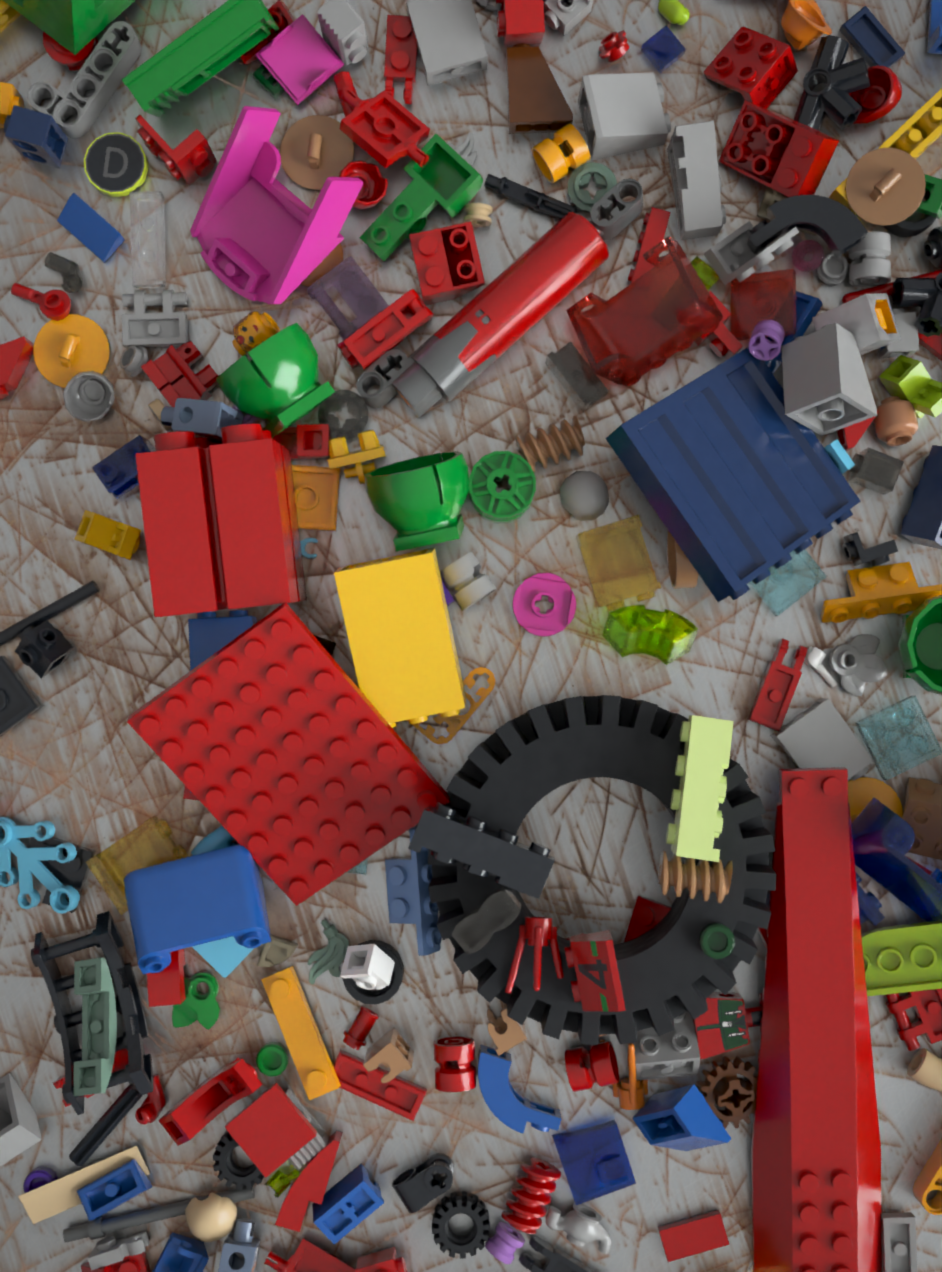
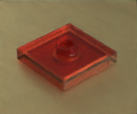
M794 269L751 274L740 283L736 278L731 281V333L737 340L750 339L755 325L762 320L778 322L783 327L785 335L796 334V272Z

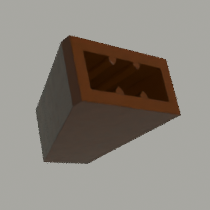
M521 43L508 47L506 53L509 134L555 133L567 124H572L573 113L539 46L531 47L529 44Z

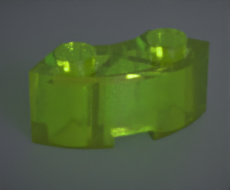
M631 605L609 612L602 636L622 657L630 654H647L658 658L668 665L690 652L698 628L688 619L671 610L665 609L664 612L645 609V605Z

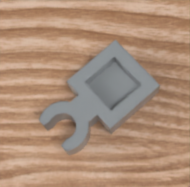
M141 1232L130 1238L125 1236L116 1240L114 1236H110L98 1241L88 1257L91 1271L120 1262L126 1256H134L145 1252V1246L150 1244L147 1233Z

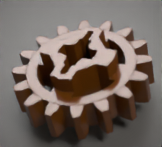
M724 1056L722 1065L712 1061L713 1070L711 1072L705 1069L702 1070L706 1079L705 1081H697L696 1085L702 1090L701 1093L706 1102L722 1122L723 1127L726 1129L730 1122L737 1129L739 1128V1121L742 1119L747 1124H750L749 1115L751 1113L754 1114V1110H756V1080L758 1079V1071L755 1070L756 1068L749 1061L744 1063L738 1056L735 1057L733 1063L727 1056ZM737 1074L747 1077L748 1080L745 1081L743 1078H738ZM714 1104H717L719 1107L724 1106L725 1110L716 1108Z

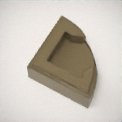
M271 934L272 942L263 945L257 966L271 967L286 961L294 953L298 943Z

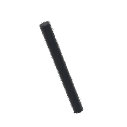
M93 580L1 631L0 647L20 636L30 625L36 627L99 592L100 590L95 581Z

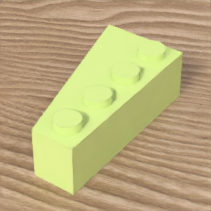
M689 715L688 722H682L680 741L685 742L684 756H677L675 775L681 776L679 790L673 789L670 807L672 810H676L674 824L668 823L666 843L671 844V851L676 856L719 862L720 850L713 849L714 838H719L720 833H722V811L718 810L719 803L723 804L726 797L727 777L723 776L724 769L729 767L734 721Z

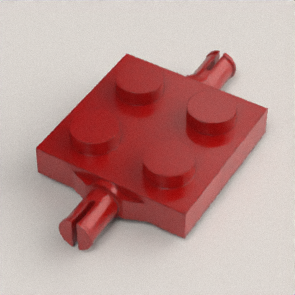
M351 89L343 93L341 100L348 104L353 111L341 120L339 129L385 169L399 158L409 156L420 167L427 163L429 156L419 149L417 145L428 138L430 128L386 91H382L374 98L366 100L360 99Z
M305 1238L301 1240L295 1254L288 1260L271 1251L267 1256L269 1258H266L264 1262L265 1265L278 1272H356V1268Z

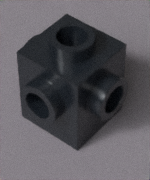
M46 620L37 627L30 625L20 634L19 638L21 641L15 652L19 655L21 661L42 679L65 662L73 646L64 638L61 631L54 628Z

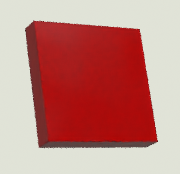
M277 1082L225 1125V1129L265 1178L317 1135V1131Z

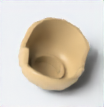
M213 1192L202 1201L194 1197L185 1209L189 1230L197 1239L203 1242H213L222 1239L235 1227L237 1219L235 1203L228 1197H220Z

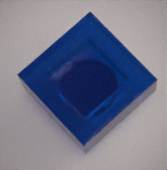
M667 25L643 43L641 51L659 73H662L682 57L686 51L685 47Z

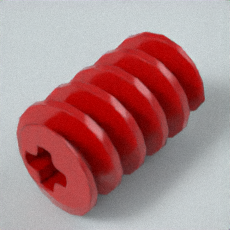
M532 1157L530 1158L531 1164L522 1163L520 1165V1168L527 1175H517L515 1178L522 1185V1188H511V1193L517 1197V1201L511 1199L506 1201V1205L513 1210L512 1213L506 1211L501 1213V1217L512 1227L528 1234H536L537 1231L535 1229L541 1227L542 1219L540 1217L546 1215L547 1208L545 1205L551 1202L550 1193L556 1190L555 1181L561 1177V1171L554 1165L540 1158Z

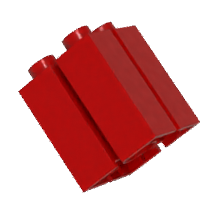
M239 424L222 427V444L209 445V447L207 438H195V432L161 433L154 435L156 451L135 454L154 617L307 600L290 450L273 440L271 431L262 430L261 424Z

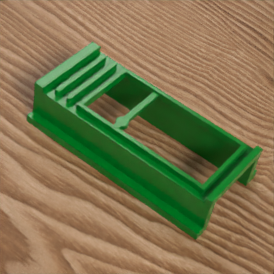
M228 0L124 77L122 81L129 88L144 112L161 117L165 114L163 108L170 109L172 107L171 102L178 103L180 101L178 97L181 95L184 97L188 96L271 35L270 30L272 28L275 31H278L280 28L262 0Z

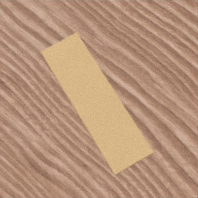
M134 1146L18 1197L32 1223L35 1224L82 1204L77 1190L133 1159L137 1161L146 1176L150 1172L137 1146Z

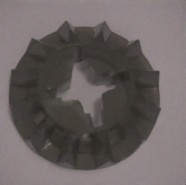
M337 390L320 404L318 420L320 424H329V436L332 438L345 436L346 440H352L358 435L357 433L364 431L368 422V408L364 400L357 393L349 390ZM345 403H347L348 413L356 417V419H346L345 424L340 428L339 418L330 413L341 412Z

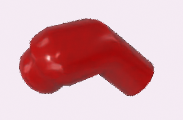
M158 1074L153 1075V1092L147 1093V1098L141 1107L136 1110L135 1117L140 1124L145 1125L154 1122L166 1105V1097Z

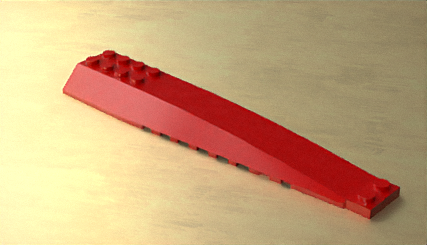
M845 767L779 769V802L776 804L775 851L772 858V869L776 873L775 891L770 890L769 899L771 917L767 927L766 974L762 995L763 1015L760 1023L761 1043L758 1050L756 1110H754L751 1147L753 1272H882L881 1143L850 806L848 803V769Z

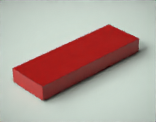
M340 1049L333 1065L341 1085L339 1088L414 1121L427 1092L426 1088L398 1075L391 1081L382 1083L381 1078L384 1074L389 1073V1071L377 1067L368 1072L363 1066V1059Z

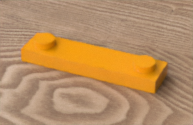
M290 966L261 979L308 1099L312 1100L338 1089L341 1086L294 967Z

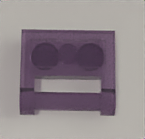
M349 256L314 282L306 291L312 299H316L340 330L338 334L343 341L364 326L369 319L389 306L352 256ZM330 286H334L357 317L350 323L327 294L326 290Z

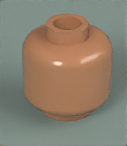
M898 396L888 397L881 401V405L877 407L879 412L873 420L877 438L882 442H887L889 446H899L910 442L912 436L918 431L917 417L911 402L900 400Z

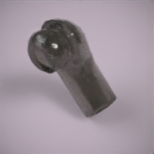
M52 252L48 253L45 259V267L61 273L63 281L61 286L63 290L67 293H75L81 290L83 278L78 264Z

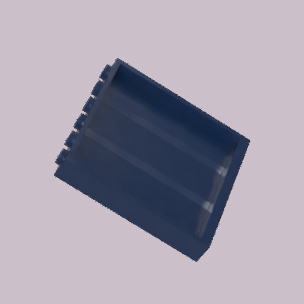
M749 347L621 424L605 438L717 602L728 596L735 600L750 590L747 586L750 581L756 585L771 575L768 568L774 566L775 569H778L792 559L789 554L794 550L798 554L813 544L810 539L811 537L815 536L819 539L834 529L830 523L835 521L838 525L852 516L853 513L850 509L861 502L813 431L785 415L784 389L764 360L755 358L750 353Z

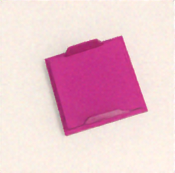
M303 14L255 55L297 106L344 66L341 59Z

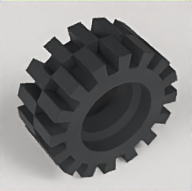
M225 1132L213 1154V1161H215L213 1168L214 1171H219L217 1176L219 1180L222 1181L225 1178L227 1180L225 1185L231 1187L232 1184H235L236 1190H242L243 1186L251 1189L255 1183L257 1185L260 1184L264 1175L255 1164L248 1168H241L233 1162L232 1151L239 1145L229 1132Z
M462 1191V1196H457V1193L453 1192L450 1198H447V1196L443 1197L441 1204L436 1205L432 1219V1234H434L436 1245L440 1244V1250L443 1253L448 1250L449 1256L453 1258L455 1253L460 1254V1259L466 1258V1253L470 1252L472 1257L476 1255L477 1248L480 1250L484 1248V1241H488L490 1230L489 1213L485 1209L484 1202H478V1196L472 1194V1197H468L465 1191ZM459 1213L468 1215L474 1224L472 1230L464 1236L455 1235L448 1226L449 1220Z

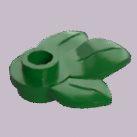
M198 972L191 978L184 977L186 999L182 1004L173 1005L172 1023L175 1028L188 1026L198 1020L204 1028L209 1030L219 1018L220 1007L216 1000L219 991L218 981L208 972ZM201 982L206 983L209 988L208 992H200L198 984Z

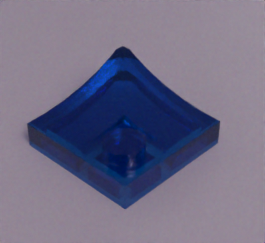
M615 1120L581 1130L552 1135L576 1206L636 1184Z

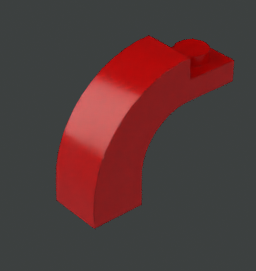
M236 1058L186 1095L158 1121L179 1146L191 1140L230 1105L254 1093L262 1083L257 1078L256 1070L250 1064L246 1063L243 1058Z

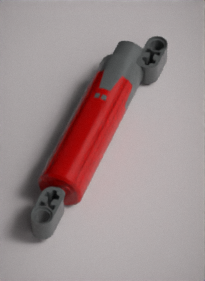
M630 178L618 182L593 205L590 212V222L580 214L568 212L408 358L404 352L397 349L384 353L357 379V390L366 405L371 408H380L398 394L404 403L420 418L441 398L448 402L454 399L608 259L609 250L603 240H611L616 237L643 210V190L641 184L635 179ZM627 196L636 198L631 202H624L622 200ZM397 366L401 369L397 371L394 367ZM383 376H385L386 379L389 380V381H388V382H385V380L383 379ZM380 385V389L376 393L367 394V390L371 386Z

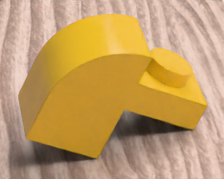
M85 510L74 540L131 560L132 554L139 547L141 530Z

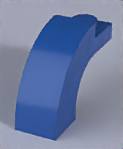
M481 1044L478 1054L479 1086L483 1098L492 1113L506 1126L522 1134L527 1122H530L533 1128L540 1131L549 1132V1129L558 1131L562 1120L560 1109L531 1101L518 1094L512 1087L508 1077L512 1063L511 1054L504 1052L498 1056L494 1048Z

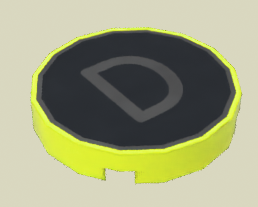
M120 132L106 133L96 138L87 148L84 157V169L90 183L102 194L111 197H123L131 194L133 190L145 182L148 173V158L141 145L131 136Z

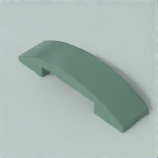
M101 957L74 962V994L82 995V1061L74 1062L73 1096L105 1093L113 1069L117 1040L116 1000L106 959Z

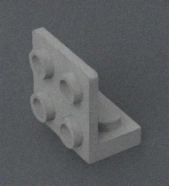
M688 1012L674 1018L675 1030L658 1036L653 1027L637 1031V1042L633 1043L635 1046L636 1080L698 1074L700 1052L693 1018Z

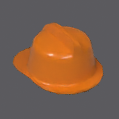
M788 0L789 3L783 13L780 24L784 29L786 39L794 49L801 50L806 45L813 44L823 34H832V30L825 22L815 0Z

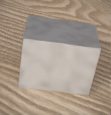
M887 293L864 294L812 317L816 331L827 324L838 323L854 334L860 355L901 339Z

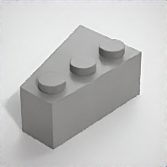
M714 121L675 126L667 152L680 240L717 236L723 224L726 223V211L724 205H721L720 199L722 185L720 175L718 174Z

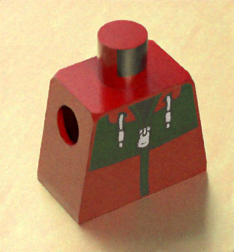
M713 992L706 998L708 1011L695 1020L693 1019L700 1059H706L750 1044L748 1028L760 1026L763 1015L762 1006L745 1008L744 999L739 993L728 992L724 995L722 992Z

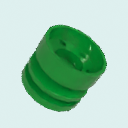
M494 451L483 456L473 466L469 477V499L474 510L483 519L495 524L510 523L521 518L529 509L536 491V477L531 465L523 457L510 451ZM503 479L508 480L507 487L510 490L503 489L501 493L497 492L495 481L502 482Z

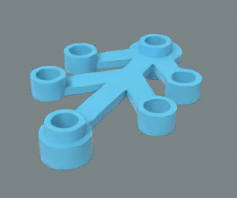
M1 816L0 886H12L19 880L20 893L17 898L19 906L23 909L36 907L40 903V894L33 888V873L51 892L50 905L55 912L63 914L74 910L80 901L79 892L72 886H64L41 861L56 860L59 863L70 862L75 859L77 854L75 846L70 842H66L56 847L27 848L18 838L34 837L38 841L51 839L55 834L53 823L45 820L37 822L35 825H16L11 818ZM42 826L46 829V835L42 834ZM63 848L67 850V858L63 855ZM11 852L17 857L18 870L11 866ZM6 872L10 875V881L6 879ZM27 894L31 897V903L27 901ZM66 894L69 897V902L66 900Z

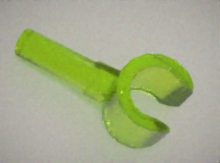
M297 1169L287 1174L278 1170L265 1183V1186H270L275 1191L274 1196L278 1198L290 1186V1181L299 1177L300 1173Z

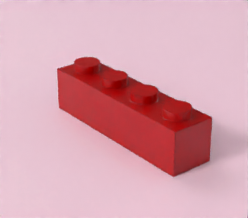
M652 207L650 213L645 214L643 224L646 225L645 232H640L638 243L641 246L640 250H636L633 262H636L634 269H630L628 281H631L629 288L649 292L671 212Z

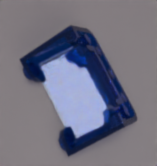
M874 797L851 824L855 865L927 921L942 920V871L936 868L930 876L905 856L915 840L913 828Z

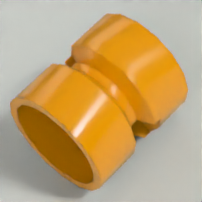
M571 123L556 131L553 140L545 138L531 149L538 168L550 183H555L566 176L569 167L576 169L589 161L591 157L585 140Z

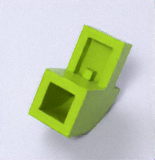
M900 355L879 376L891 396H898L900 400L911 402L917 418L921 419L925 414L936 418L942 412V382L931 379L921 361Z

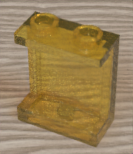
M639 515L576 535L598 608L606 606L607 612L626 606L624 600L633 597L637 598V602L656 597L654 591L662 588L660 582H657L641 532L642 523Z
M157 816L149 818L142 825L85 862L121 915L128 911L124 878L128 873L189 857L186 850L181 845L176 846L170 837L172 830L167 822L162 818L159 820Z

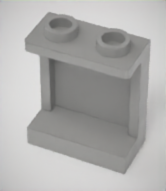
M472 0L406 1L407 15L410 17L424 66L427 86L487 70L488 56Z
M820 698L783 725L780 731H775L770 735L777 745L783 747L797 768L845 767L848 769V780L850 778L856 780L867 773L869 769L866 766L873 762L871 756L828 698Z

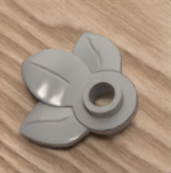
M868 634L856 635L849 644H840L830 652L828 658L829 665L836 674L840 675L841 686L847 693L862 696L865 682H878L887 675L885 662L875 655L880 643L878 637ZM846 655L848 656L847 665H845L844 663V657Z

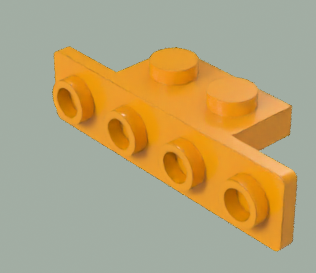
M910 562L847 570L846 581L851 597L825 600L820 618L822 623H841L848 619L862 617L870 619L884 614H905L915 610L926 599L942 595V584L918 587Z

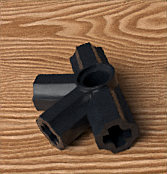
M832 35L821 37L811 70L803 79L804 90L794 117L795 121L820 131L825 115L841 130L850 127L858 119L862 107L849 93L871 86L864 57L843 64L849 48L848 41ZM818 84H827L822 91L813 92V89Z
M942 272L937 274L935 278H897L893 283L891 295L893 305H898V307H921L915 321L918 333L927 337L932 335L939 336L942 333Z

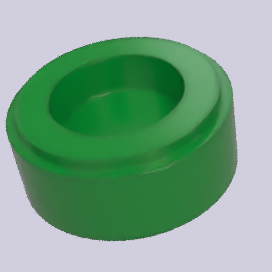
M269 1042L263 1045L256 1057V1065L259 1071L270 1077L278 1076L284 1072L289 1062L288 1050L278 1042Z

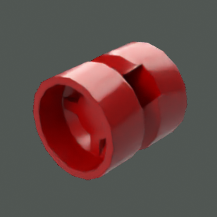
M462 1036L436 1039L433 1042L434 1061L439 1066L435 1068V1089L443 1092H463L474 1089L476 1087V1067L471 1065V1062L475 1060L474 1039Z
M610 1041L592 1045L590 1050H587L584 1046L565 1050L566 1072L574 1092L592 1089L594 1083L601 1087L619 1083L617 1058Z

